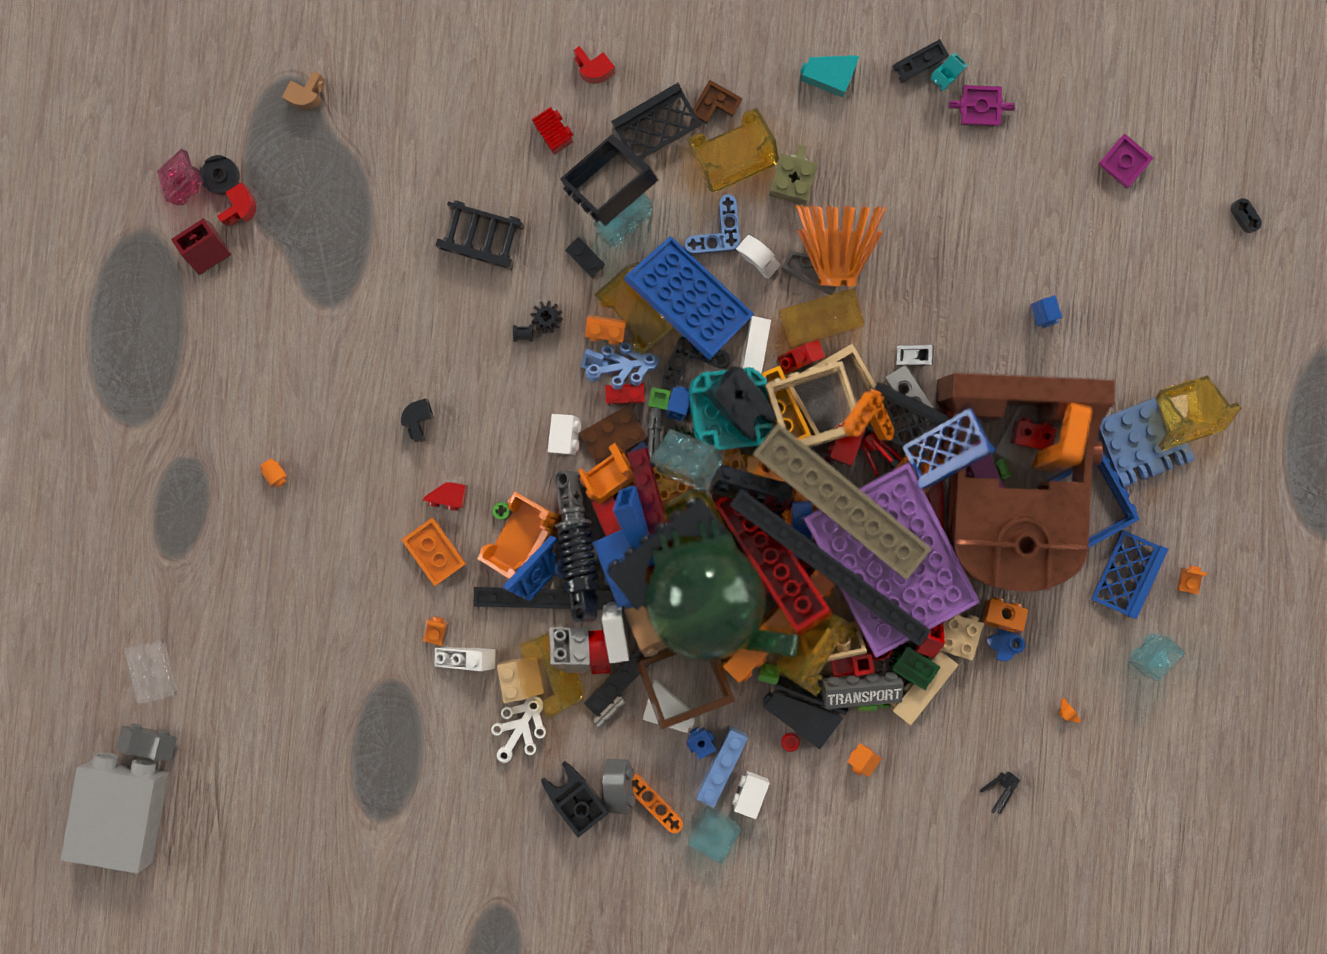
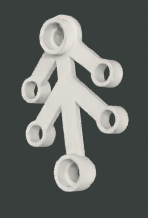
M538 696L527 698L524 704L518 706H506L501 711V715L505 719L511 718L513 714L525 712L521 719L502 724L495 723L492 726L491 731L494 735H500L503 731L515 729L506 746L501 747L497 752V759L500 762L507 763L511 760L513 756L512 749L522 733L526 744L524 748L525 753L528 755L535 753L537 747L533 743L528 724L531 717H533L536 727L534 735L537 738L545 736L546 729L543 727L540 712L543 709V701ZM533 702L536 703L537 708L532 709L530 707V704ZM504 710H510L511 714L506 716ZM499 726L501 728V731L496 732L494 730V727ZM542 729L544 734L538 735L537 730ZM527 746H533L534 751H528ZM501 753H507L508 757L502 758Z

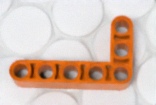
M1074 403L1068 404L1059 443L1038 451L1033 458V469L1054 473L1080 463L1092 410L1090 407Z

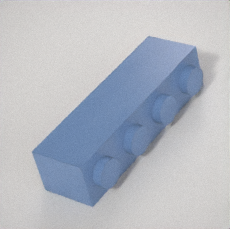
M729 726L696 793L697 800L713 808L715 807L748 740L746 733Z

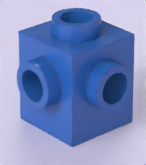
M696 727L689 732V741L686 744L691 753H696L699 760L716 751L713 743L715 738L711 730L707 731L705 727L701 729Z

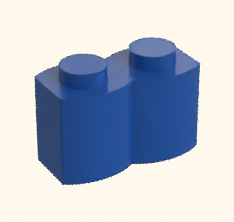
M1056 295L1031 304L1037 326H1042V329L1060 323L1059 319L1063 318Z

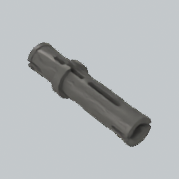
M660 408L650 409V420L647 426L649 431L648 451L653 467L659 466L660 431L663 428L661 425L662 409Z

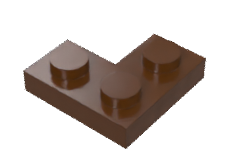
M709 80L693 111L698 120L707 124L716 108L733 117L743 98Z

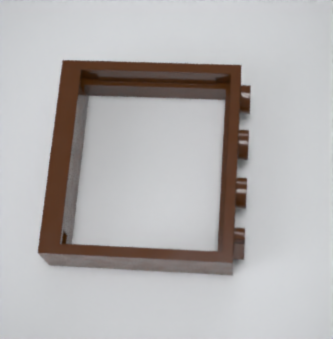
M704 634L693 638L694 642H680L676 644L677 648L675 649L664 648L658 652L659 655L640 657L641 661L636 663L660 730L735 702L711 635L707 637ZM704 645L723 697L665 719L645 666Z

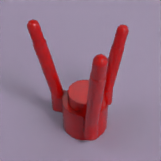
M873 431L861 441L863 443L861 448L865 452L876 477L879 474L868 451L869 449L872 452L878 449L889 462H893V459L881 447L882 445L900 461L903 459L883 440H879Z

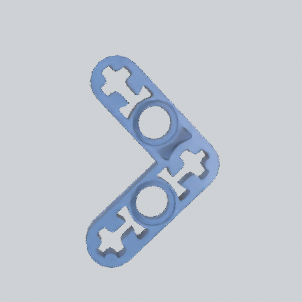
M727 194L720 199L721 233L688 237L684 246L687 252L690 254H705L736 250L740 244L737 202L734 196ZM729 199V202L733 203L730 205V213L723 215V213H727V207L722 203ZM726 218H732L735 221V225L732 228H727L724 225ZM724 231H736V233H732V239L736 240L732 247H730L729 243H726L729 240V233L725 234ZM711 238L715 239L718 243L717 247L713 249L707 246V241ZM700 239H704L703 250H701V246H696L695 250H692L690 246L688 247L692 240L699 244L701 243Z

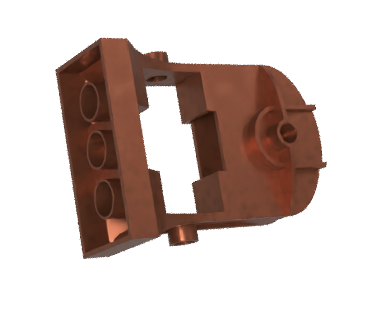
M952 373L937 379L936 402L942 412L949 415L948 420L968 409H972L976 419L991 420L1004 417L1006 405L1037 406L1039 422L1063 423L1069 403L1090 407L1092 410L1083 456L1080 463L1073 466L1072 482L1039 481V490L999 488V479L966 478V468L950 476L947 539L966 575L981 583L1010 591L1032 592L1050 590L1051 587L1062 584L1072 578L1083 567L1089 550L1092 465H1100L1103 457L1102 443L1096 441L1104 417L1114 405L1115 380ZM969 416L962 419L960 427L969 428ZM948 426L949 435L943 436L952 439L955 428ZM959 429L956 440L965 443L968 432ZM942 439L940 450L948 452L951 441ZM955 443L952 454L958 456L962 454L964 445ZM940 453L941 458H947L946 454Z

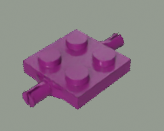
M963 85L961 100H949L948 103L949 109H960L961 125L999 127L1003 110L1014 111L1015 103L1003 102L1002 86Z

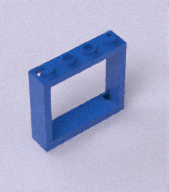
M1103 454L1102 461L1097 467L1125 517L1090 536L1089 548L1140 520L1137 515L1136 506L1131 504L1128 499V491L1119 483L1120 477L1110 467V459H1107L1105 454ZM1073 466L1046 481L1059 482L1072 474Z

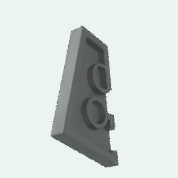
M790 251L781 270L832 296L837 286L818 285V275L809 255Z

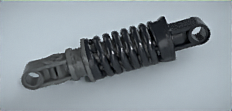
M561 470L555 476L557 501L559 504L558 514L561 516V522L556 524L555 528L559 538L558 543L561 544L559 545V550L562 551L560 553V558H562L561 565L563 566L561 570L565 573L562 576L563 594H570L572 618L575 622H593L598 615L594 591L599 590L600 586L598 580H596L598 576L596 574H588L597 571L596 567H590L595 565L596 561L589 559L595 557L594 552H589L594 550V546L588 545L593 542V539L587 538L592 535V521L584 517L585 508L583 506L579 473Z

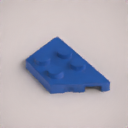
M550 536L503 585V588L531 601L555 575L554 563L556 561V553L553 552V545L557 543V538Z

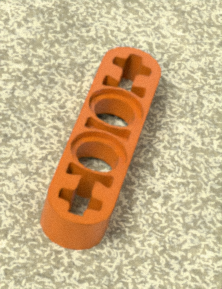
M634 773L632 780L638 779L637 784L640 788L643 785L645 786L637 794L636 792L639 789L633 785L635 798L669 832L674 834L680 832L683 828L681 816L640 775ZM647 791L651 792L653 798L651 801H645L642 798V794ZM659 805L665 806L666 813L663 815L657 814L655 811L656 807ZM670 812L672 813L670 818L673 821L678 820V827H670L671 821L667 818Z

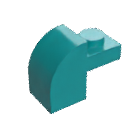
M954 52L931 74L930 79L945 91L969 65Z

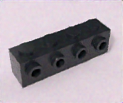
M719 464L711 478L710 493L734 499L739 490L742 489L769 510L784 513L792 502L793 487L774 479Z

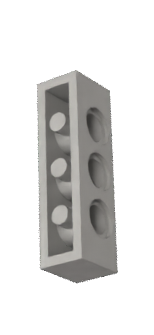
M906 365L885 377V385L899 391V387L905 386L908 389L906 395L933 408ZM896 404L897 408L901 410L902 407ZM918 414L907 415L910 426L920 423V416ZM929 422V425L925 427L927 432L940 425L935 422ZM922 425L914 427L917 438L925 434Z

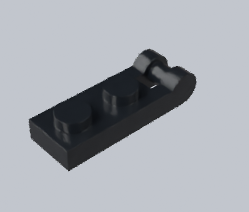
M941 39L896 62L892 67L895 72H898L900 82L904 83L915 75L947 59L949 54ZM908 65L911 69L908 72H906L904 69V66Z

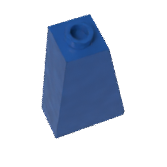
M636 485L620 489L613 512L630 547L634 548L639 544V540L644 535H649ZM655 553L650 558L647 566L657 563Z
M619 530L593 542V545L618 608L625 607L629 609L633 605L608 576L606 571L608 569L607 565L614 559L619 560L624 556L623 552L630 547L623 531Z

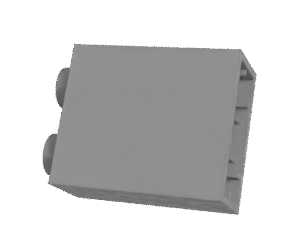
M96 753L93 756V760L78 766L76 769L61 861L138 874L152 864L154 860L169 772L156 770L157 763L151 760L137 759L132 761V765L118 763V755Z

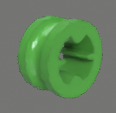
M500 502L494 505L492 512L495 518L506 519L510 515L511 510L508 508V504ZM500 505L507 509L503 516H499L500 513L497 514V509H500Z

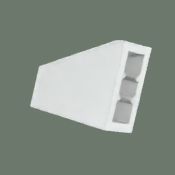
M654 680L652 686L665 719L691 710L660 682ZM648 698L643 720L658 724ZM695 717L669 728L688 733V729L693 728Z

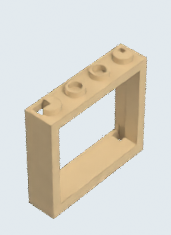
M853 344L812 366H818L819 369L825 367V364L830 361H839L849 355L868 390H874L876 386ZM794 386L790 387L812 434H820Z
M830 361L825 364V367L819 369L818 366L807 369L806 373L799 374V372L788 375L787 379L780 380V378H776L766 385V389L777 418V423L785 428L774 392L834 373H838L851 413L856 403L842 361L838 363L837 361ZM843 426L801 439L800 441L808 448L848 435L845 434Z

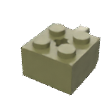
M799 145L796 155L780 154L769 196L806 205L818 163L810 162L808 158L804 157L806 146ZM792 177H795V183L791 182Z

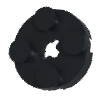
M211 156L204 161L205 164L200 168V181L213 194L225 195L226 191L239 184V169L231 159L225 156ZM219 170L222 173H224V176L220 180L219 178H215V175L218 174Z

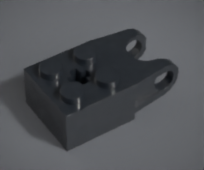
M731 366L704 392L725 420L752 442L758 439L754 429V421L758 416H761L769 423H774L777 420L765 396L741 366Z
M564 761L562 765L568 777L565 785L555 786L545 777L541 779V783L555 809L577 838H579L608 815L609 811L586 779L567 761ZM580 804H581L582 806L585 805V806H586V809H585L586 812H585V813H584L583 811H580V812H579V811L577 810V809H579V806H578V805H580Z

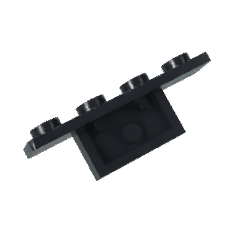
M802 666L796 681L779 675L775 687L782 692H788L800 699H806L818 706L825 707L822 699V679L831 677ZM848 707L831 709L836 713L844 715L848 713Z

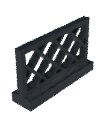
M678 82L611 121L622 143L631 151L634 144L644 146L643 154L638 156L642 160L701 126ZM679 98L684 102L683 111L672 108L674 101ZM660 109L668 111L666 121L655 118L657 111ZM671 112L682 114L679 124L669 122ZM684 115L692 117L695 122L689 127L681 125ZM641 120H652L649 130L639 128ZM654 121L665 124L662 134L652 131ZM667 125L678 127L676 135H665ZM628 128L635 130L633 140L624 138L621 132ZM638 131L648 133L646 144L635 141ZM651 134L661 137L660 144L657 146L648 144Z
M877 382L874 390L881 392V396L884 397L886 404L884 408L888 409L890 420L895 430L894 434L897 436V438L893 437L891 441L901 446L915 440L911 428L923 425L924 431L927 433L926 423L935 422L941 425L947 422L949 415L881 382ZM897 404L902 407L904 414L893 417L889 407ZM918 414L922 423L910 426L907 415ZM905 416L908 427L897 431L894 420ZM867 424L865 428L874 432L872 425ZM909 429L912 440L908 442L901 441L898 433ZM934 436L932 442L930 438L928 439L930 447H934L938 437ZM917 445L910 448L911 451L920 454L921 450L918 449ZM927 449L924 457L928 458L931 449Z

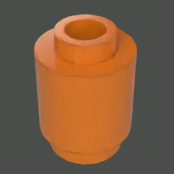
M273 458L260 465L261 473L271 487L276 486V488H279L287 482L285 480L288 477L287 474Z

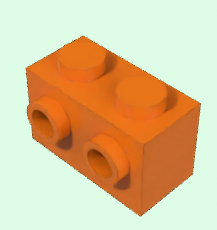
M589 315L587 317L585 337H589L590 341L600 342V339L608 340L610 344L619 345V342H623L625 338L627 320Z

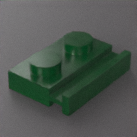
M906 645L892 670L926 691L929 683L932 682L941 667Z

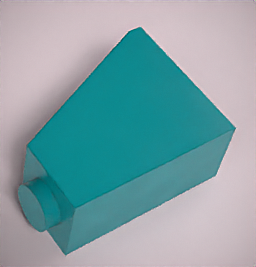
M859 56L810 57L808 63L803 62L799 72L803 74L801 81L843 98Z

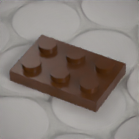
M629 404L579 432L597 465L612 455L609 449L612 444L615 443L624 452L647 439Z

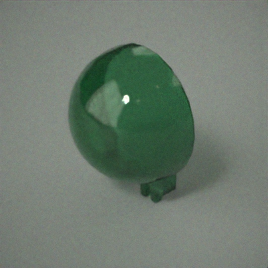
M716 521L711 522L714 536L707 538L706 528L704 524H700L699 528L702 539L684 544L679 543L677 531H672V538L675 542V546L667 547L666 536L660 534L663 549L652 551L656 567L648 582L646 594L647 616L654 632L662 643L672 651L689 659L700 661L721 660L737 653L748 645L756 635L764 618L766 597L759 571L748 557L734 547L730 532L719 535Z

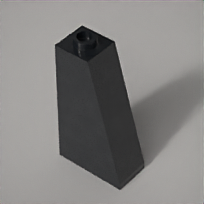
M773 690L772 693L768 692L763 699V706L766 710L818 749L822 748L843 720L841 715L777 690Z

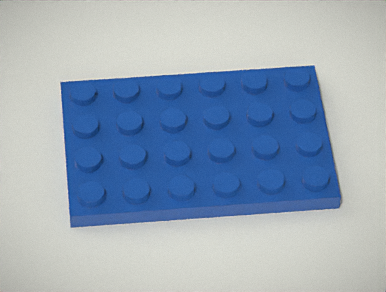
M671 236L623 279L709 360L754 315L752 311Z

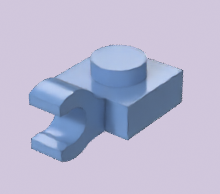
M586 349L580 367L587 369L592 364L601 367L616 364L617 362L611 359L603 360L604 355Z

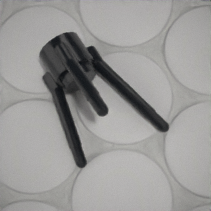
M1009 771L1006 774L1001 772L998 777L980 789L982 793L1000 780L1002 781L1000 785L1005 790L991 810L992 813H995L999 806L998 814L1002 813L1013 791L1020 782Z

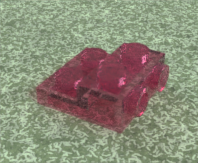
M180 149L157 170L166 201L178 206L186 204L187 198L191 194L198 193L199 187L203 184L199 169L192 166L188 152Z

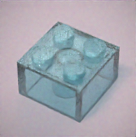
M1153 633L1144 639V643L1140 648L1138 647L1131 652V657L1128 661L1144 676L1159 681L1183 657L1185 652L1169 637Z
M706 806L688 837V845L722 864L741 832L740 824Z

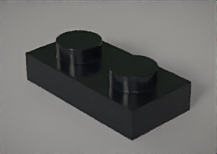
M579 237L565 249V252L591 278L605 266V263Z

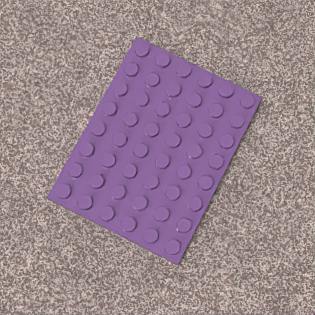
M909 463L859 488V490L931 548V551L907 580L820 509L803 518L817 546L929 629L980 603L922 488L920 489L917 483L918 480ZM840 588L876 658L910 640Z

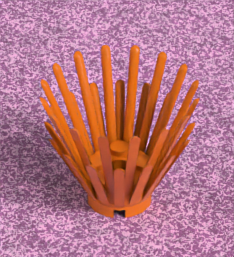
M795 205L803 229H797L818 275V285L857 286L858 276L883 231H877L887 207L881 210V207L877 206L874 209L862 240L870 207L863 206L861 208L856 231H852L855 208H850V206L846 205L843 213L842 230L839 231L837 207H833L832 217V207L830 205L826 206L827 230H825L823 211L820 206L816 210V207L811 205L812 221L808 206Z

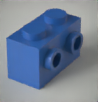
M678 386V388H673L665 417L684 422L685 415L691 412L689 389Z

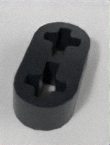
M1241 198L1232 203L1231 213L1244 232L1252 233L1260 229L1262 225L1261 218L1248 199ZM1243 204L1244 208L1239 211L1238 207ZM1250 221H1254L1255 224L1249 227Z

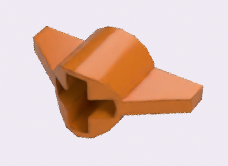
M1063 697L1060 700L1059 715L1066 721L1081 722L1076 711Z

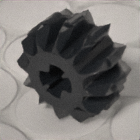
M541 301L540 309L537 306L533 307L537 313L533 312L530 314L531 317L536 318L531 323L537 324V331L543 327V333L546 334L547 328L553 333V326L558 329L560 328L557 321H563L562 317H558L563 312L562 310L556 311L558 308L557 304L551 307V301H547L545 306L543 301ZM545 313H549V315L552 317L551 319H548L547 322H545L544 318L542 317L543 315L546 316Z

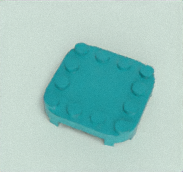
M753 367L743 368L768 401L766 390L768 382L766 377H763ZM727 370L702 373L690 383L689 400L694 435L699 446L703 449L719 451L761 444L773 430L774 423H769L761 416H758L754 421V429L758 439L755 442L748 440L731 423L725 420L704 392Z

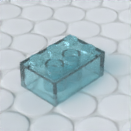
M644 193L608 225L604 226L600 221L594 222V230L609 248L613 245L616 247L623 241L622 237L624 235L633 233L638 228V223L642 220L645 222L652 216L653 203Z
M669 429L649 461L659 473L704 491L724 458L715 446Z

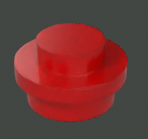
M793 732L785 733L781 738V746L784 750L793 752L799 748L800 739Z

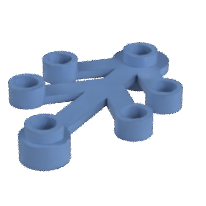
M628 342L620 345V353L622 355H629L636 360L631 361L614 353L611 346H604L601 354L604 355L605 359H611L617 362V364L601 367L592 364L586 369V378L591 382H597L602 374L621 371L618 376L612 378V387L614 389H621L623 382L634 368L640 367L638 372L631 374L630 378L631 384L638 386L642 383V378L647 371H653L657 368L659 359L655 354H642L632 349L631 344Z

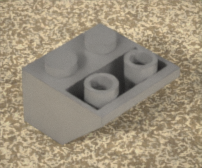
M550 627V666L566 673H586L590 665L588 628Z

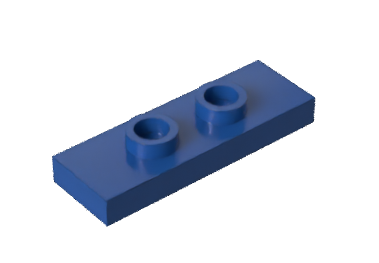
M792 501L791 526L812 541V534L803 519L812 514V503L810 501Z

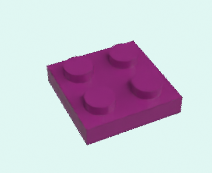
M1124 133L1098 165L1127 189L1153 160V157Z

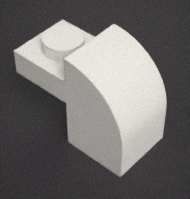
M750 235L736 248L740 255L747 262L753 264L767 279L781 266L774 257L775 254L762 242Z

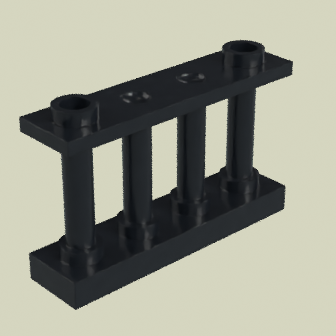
M454 200V203L448 201L447 206L453 210L447 235L443 240L437 238L435 246L443 251L512 270L514 262L510 259L509 252L516 228L524 229L523 223L520 222L521 219L513 216L505 218L466 207L465 203ZM462 212L472 215L465 241L462 242V245L454 243L455 240L453 239ZM480 217L490 220L483 248L477 250L473 249L472 242ZM497 224L508 225L501 253L499 255L491 254L490 248Z

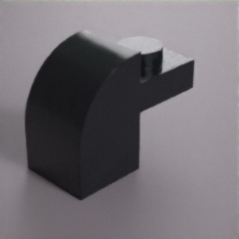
M424 398L410 403L405 407L401 415V425L405 427L410 425L408 433L411 440L414 439L415 442L425 441L420 422L434 418L429 399Z

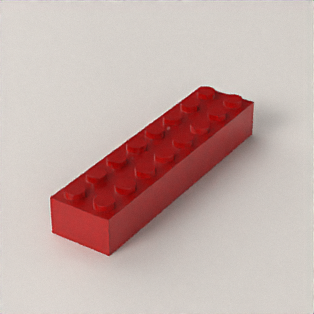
M723 497L714 503L799 636L833 615L792 551L732 508L729 504L733 499Z

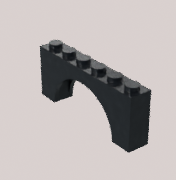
M700 496L689 499L685 503L686 507L681 511L679 509L674 511L670 515L671 519L666 523H659L651 535H644L639 540L637 546L634 548L632 546L623 552L624 556L619 560L614 559L607 565L608 569L606 571L608 576L636 610L652 599V594L646 585L645 575L650 558L661 545L677 537L695 536L708 541L716 548L731 536Z

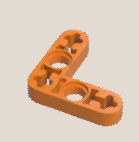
M876 392L864 393L844 422V432L846 435L859 436L870 421L879 440H891L893 438L894 427Z

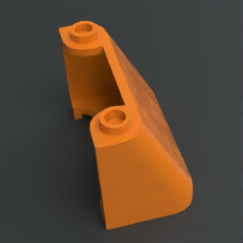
M516 491L508 500V508L513 512L495 544L489 543L484 545L477 558L508 579L517 572L550 536L557 538L555 525L561 522V516Z

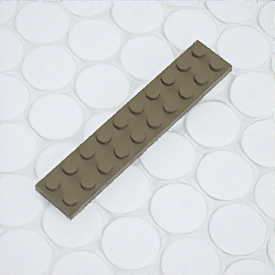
M777 423L753 453L756 458L904 579L907 580L931 551L928 545L779 423Z

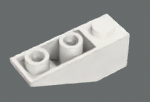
M435 647L434 667L474 671L495 669V649Z

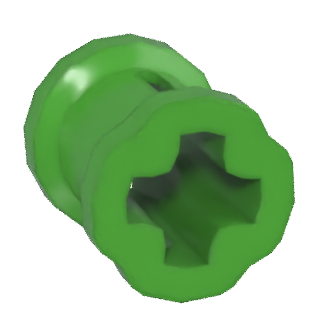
M1006 457L994 461L1001 480L1013 475V472H1010L1007 466Z

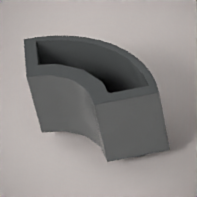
M140 724L122 726L116 749L126 755L143 756L152 760H172L177 738L170 735V731L142 728L143 726Z
M606 759L603 773V795L609 813L630 814L632 807L635 805L636 799L632 786L634 769L626 759Z

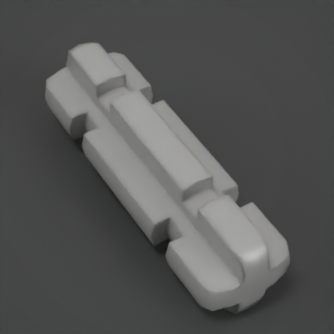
M618 696L600 716L594 719V724L601 728L606 723L605 721H608L619 710L618 708L625 704V700Z

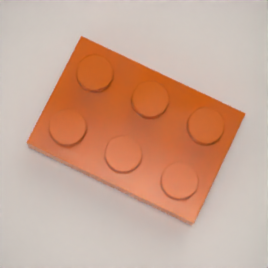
M434 517L401 539L434 586H437L467 564Z

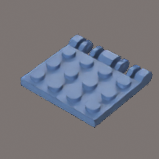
M1168 393L1104 417L1098 431L1112 468L1119 475V483L1124 488L1130 486V483H1137V477L1132 468L1137 467L1140 477L1145 480L1148 479V474L1153 477L1164 473L1165 468L1168 471L1173 468L1168 454L1172 453L1178 466H1182L1184 462L1187 464L1195 460Z

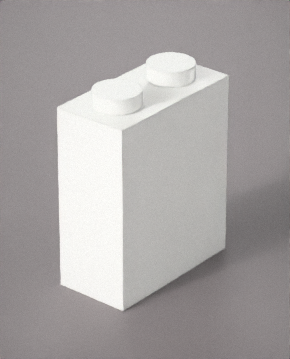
M609 602L603 605L602 615L609 663L629 661L630 644L624 608H618L616 602Z

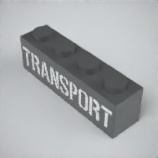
M896 672L822 679V699L825 709L902 702L903 682L900 675Z

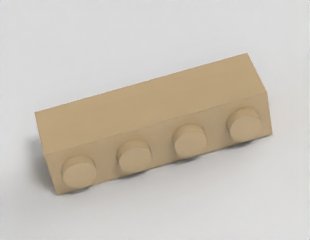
M939 651L934 658L926 656V658L941 667L932 682L929 683L926 691L908 680L903 685L902 702L890 703V709L909 725H912L958 666L956 662L942 651Z

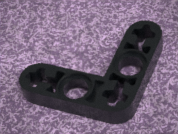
M682 336L679 338L665 369L662 383L670 389L676 387L690 357L722 369L729 364V355L719 350L714 356L720 357L723 355L724 360H726V363L719 365L717 364L718 360L712 358L711 362L708 361L707 357H700L698 349L689 342L691 347L686 348L684 353L688 354V356L685 357L683 354L676 353L677 350L680 352L683 345L680 344L681 341L685 342L687 340ZM681 357L684 361L683 366L675 367L673 359ZM669 367L675 371H680L679 375L677 373L674 375L676 382H672L670 385L667 384L665 379L666 376L670 377L672 371H669Z

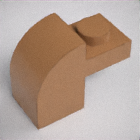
M313 71L305 87L290 81L282 98L288 104L300 110H312L323 101L318 92L320 93L323 90L325 79L321 74Z

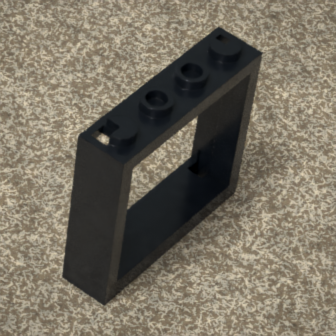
M613 134L560 178L565 186L563 188L565 193L571 196L577 205L580 204L587 214L590 212L589 215L596 223L600 221L604 226L608 225L659 181L651 167ZM618 154L639 174L597 209L577 189Z

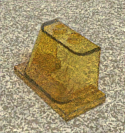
M1208 375L1194 380L1188 379L1178 385L1172 384L1166 389L1160 390L1155 397L1167 432L1158 446L1162 451L1225 431L1242 407L1238 402L1230 405Z

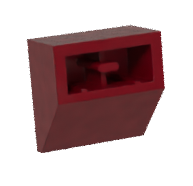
M204 218L171 239L181 256L198 275L203 274L232 255L212 223Z

